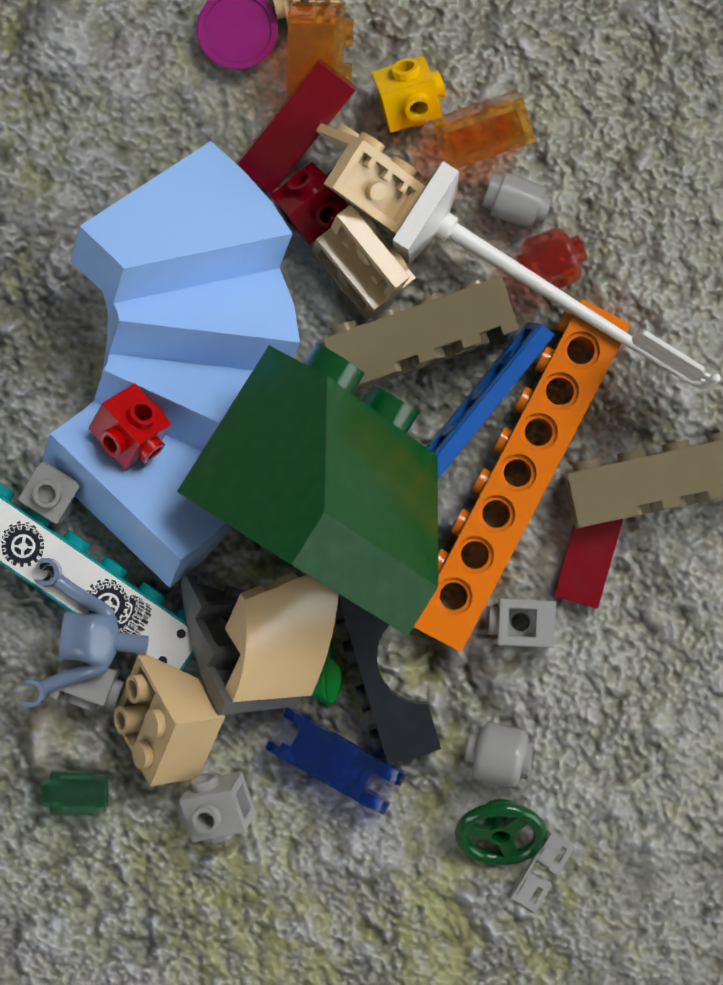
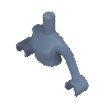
M41 558L37 562L52 565L54 568L53 577L48 581L42 579H34V581L42 586H55L80 606L94 612L93 614H76L65 611L61 628L59 659L77 660L87 664L70 668L42 681L37 678L23 681L22 684H33L39 690V697L36 701L19 700L25 707H35L41 704L46 699L47 694L52 691L105 673L112 664L117 651L147 654L149 636L120 633L114 610L108 604L66 578L62 574L60 564L51 558Z

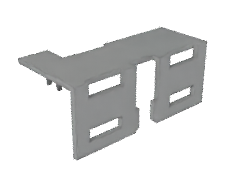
M547 830V840L543 848L531 858L521 873V876L508 895L509 900H515L536 913L552 884L545 878L540 879L530 872L532 866L537 860L549 867L548 870L557 875L561 872L576 846ZM563 846L567 850L559 863H556L554 859ZM537 887L543 890L533 904L530 902V899Z

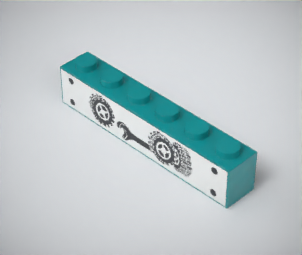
M0 482V563L72 613L93 614L94 612L80 606L55 586H42L34 581V579L48 581L54 575L52 565L49 563H38L37 560L41 558L56 560L60 564L62 574L66 578L102 600L114 610L120 633L149 636L147 655L184 671L195 655L184 608L181 607L179 612L175 613L162 604L166 596L145 581L138 587L124 578L129 570L107 555L101 562L86 552L91 546L90 543L69 529L63 536L51 528L49 525L52 521L28 507L25 510L11 499L15 492ZM132 653V654L135 655L136 657H137L138 655H144V654Z

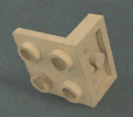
M320 123L316 132L343 151L342 156L324 182V185L386 230L396 234L426 188L425 185L414 178L417 170L396 156L392 159L382 152L385 146L365 132H361L359 135L339 123L336 129Z

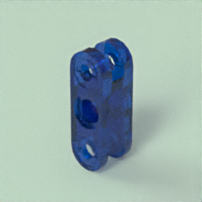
M290 707L286 708L282 715L292 721L293 725L298 727L300 731L291 747L283 742L280 744L268 739L264 746L265 749L369 809L385 815L391 802L368 788V784L373 775L376 774L386 781L401 787L407 774L392 764L388 765L387 761L376 757L375 754Z

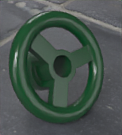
M495 799L471 809L460 818L455 828V840L460 850L475 861L498 866L513 865L534 857L543 848L547 840V828L543 819L533 810L507 799ZM529 825L533 830V838L527 845L517 849L514 843L515 833ZM470 838L488 840L490 843L498 845L501 852L480 848Z

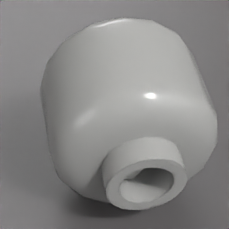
M488 722L482 727L479 736L470 734L465 761L473 763L472 771L475 779L513 788L519 783L520 778L528 779L535 744L528 742V734L523 729Z

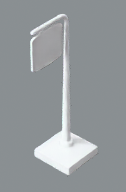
M444 161L393 238V249L409 265L435 237L442 241L449 239L691 386L702 391H708L721 380V376L718 373H714L711 376L706 372L704 366L644 329L637 330L632 337L458 224V218L451 214L450 211L458 190L459 171Z

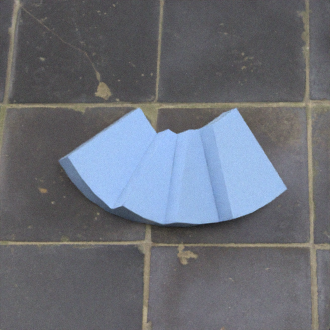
M212 141L79 226L70 261L103 291L108 311L104 365L94 401L50 433L42 462L49 463L80 483V489L75 497L169 588L198 566L232 528L227 523L179 494L177 490L268 345L294 358L300 344L294 303L280 270V265L290 242L292 232L270 199ZM136 383L148 398L162 409L172 425L162 440L165 443V447L155 458L147 463L140 459L124 469L114 457L105 452L100 441L88 428L102 403Z

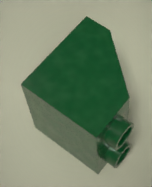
M318 343L315 344L304 363L268 345L177 492L289 564L408 636L438 588V456L407 434L419 413L397 397L373 384L362 401L353 395V392L365 373L348 360Z

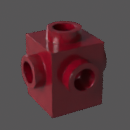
M313 162L295 172L286 183L269 195L290 226L309 246L330 229L336 215L348 207L344 198L324 185L332 170L325 174Z

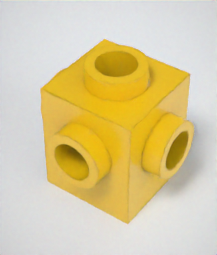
M424 56L414 59H401L391 66L371 72L380 109L390 133L408 127H419L425 125L430 120L443 117L439 99L446 97L444 84L438 70L430 71Z

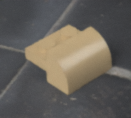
M349 205L336 215L331 228L315 240L311 249L313 255L367 321L400 295L416 278L407 267L401 255L380 234L371 218L359 209H354L352 205Z

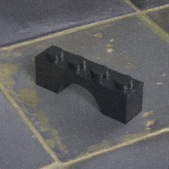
M339 594L335 621L336 624L345 622L351 640L344 641L342 644L349 668L359 666L364 684L355 686L363 713L372 710L377 728L368 731L376 757L385 755L387 763L390 765L440 750V742L428 703L407 699L397 694L387 685L379 671L377 662L378 646L389 624Z

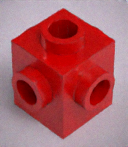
M134 383L102 403L88 429L100 441L105 452L114 457L126 469L140 459L147 463L155 458L165 447V443L162 440L172 423L166 418L162 409L153 403L138 385Z

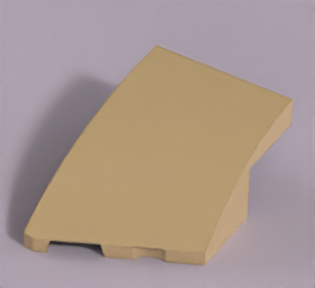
M292 572L278 578L271 584L260 585L240 594L225 627V630L241 654L225 687L232 702L312 695L323 669L333 634L339 596L337 592L309 575L298 577Z

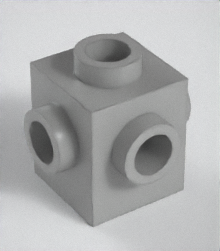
M242 771L220 776L216 772L198 775L191 780L178 803L180 821L184 827H188L193 842L209 839L211 843H220L229 840L235 834L245 832L256 813Z

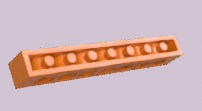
M581 299L580 303L627 333L631 326L630 323ZM567 310L564 311L555 330L562 333L555 349L546 346L534 369L541 373L535 388L532 390L525 386L513 411L521 414L513 430L504 427L492 451L499 454L491 471L483 467L471 492L478 495L471 511L462 508L450 530V533L457 536L449 552L441 549L438 553V588L414 625V628L462 652L621 345L617 340ZM573 341L586 343L591 350L590 361L585 364L574 363L567 353L569 343ZM552 381L565 383L570 390L568 403L564 405L552 403L546 395L547 385ZM540 421L547 426L549 440L545 445L536 446L526 439L525 428L528 423ZM518 461L527 467L529 477L525 485L515 487L505 480L504 468L507 463ZM489 502H499L507 509L508 518L502 527L494 528L485 523L482 512L485 505ZM469 542H478L486 550L487 558L480 568H469L462 561V549ZM451 582L460 584L466 593L464 604L453 610L446 608L440 600L441 589Z

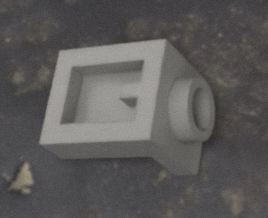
M42 462L37 466L19 496L18 501L57 525L69 518L77 506L78 501L74 500V497L80 489V483L49 463Z

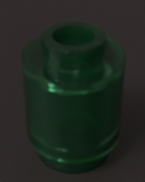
M51 770L50 779H42L41 807H49L51 817H95L96 812H107L109 798L108 775H97L96 770Z

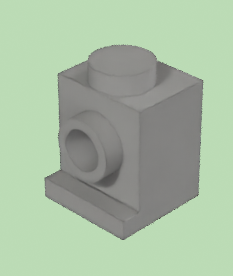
M498 598V607H489L488 634L496 635V644L554 648L556 601ZM518 613H523L528 618V626L522 631L515 630L511 623L513 616Z
M62 659L57 674L87 663ZM109 666L105 673L97 677L67 685L50 692L48 696L59 699L64 696V693L71 694L70 703L91 711H95L97 704L103 707L107 705L116 708L125 682L118 680L121 669Z

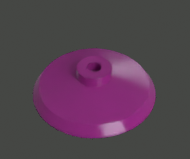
M208 0L202 8L197 21V37L204 53L216 64L230 69H245L263 61L271 53L278 36L277 17L267 0Z

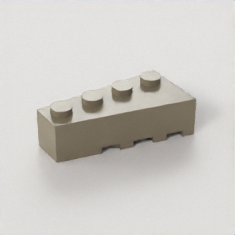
M499 276L488 281L481 279L461 286L460 291L443 296V293L427 296L418 300L417 306L400 311L399 307H394L373 315L374 321L357 326L356 321L337 325L330 329L332 336L323 339L326 348L348 360L365 373L355 389L358 390L513 340L519 331V326L503 278Z
M723 432L706 435L707 443L690 447L688 439L661 445L663 453L645 456L644 449L617 454V463L604 466L600 465L599 458L573 463L574 472L563 475V480L575 529L723 498Z

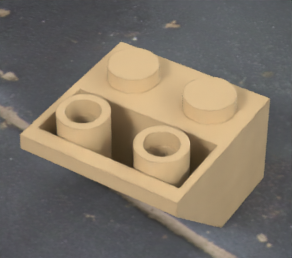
M147 654L137 656L131 674L127 678L126 687L119 705L114 712L115 727L118 733L122 734L132 752L135 766L141 769L150 787L190 780L200 775L225 718L224 714L218 715L203 680Z

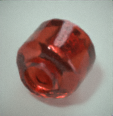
M560 227L551 228L526 239L521 246L522 254L516 256L518 263L558 289L577 282L582 276L581 263L588 260L578 235L570 238L567 232Z

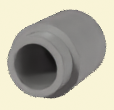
M507 172L505 177L494 173L481 207L492 211L490 215L531 231L534 222L543 225L552 199L544 196L547 187Z

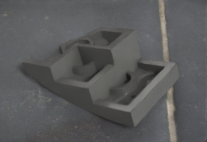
M192 574L185 575L181 581L187 627L201 676L218 715L297 707L302 697L232 702L225 687L241 654L225 630V627L240 594L245 591L232 586H227L223 591L198 584V576Z

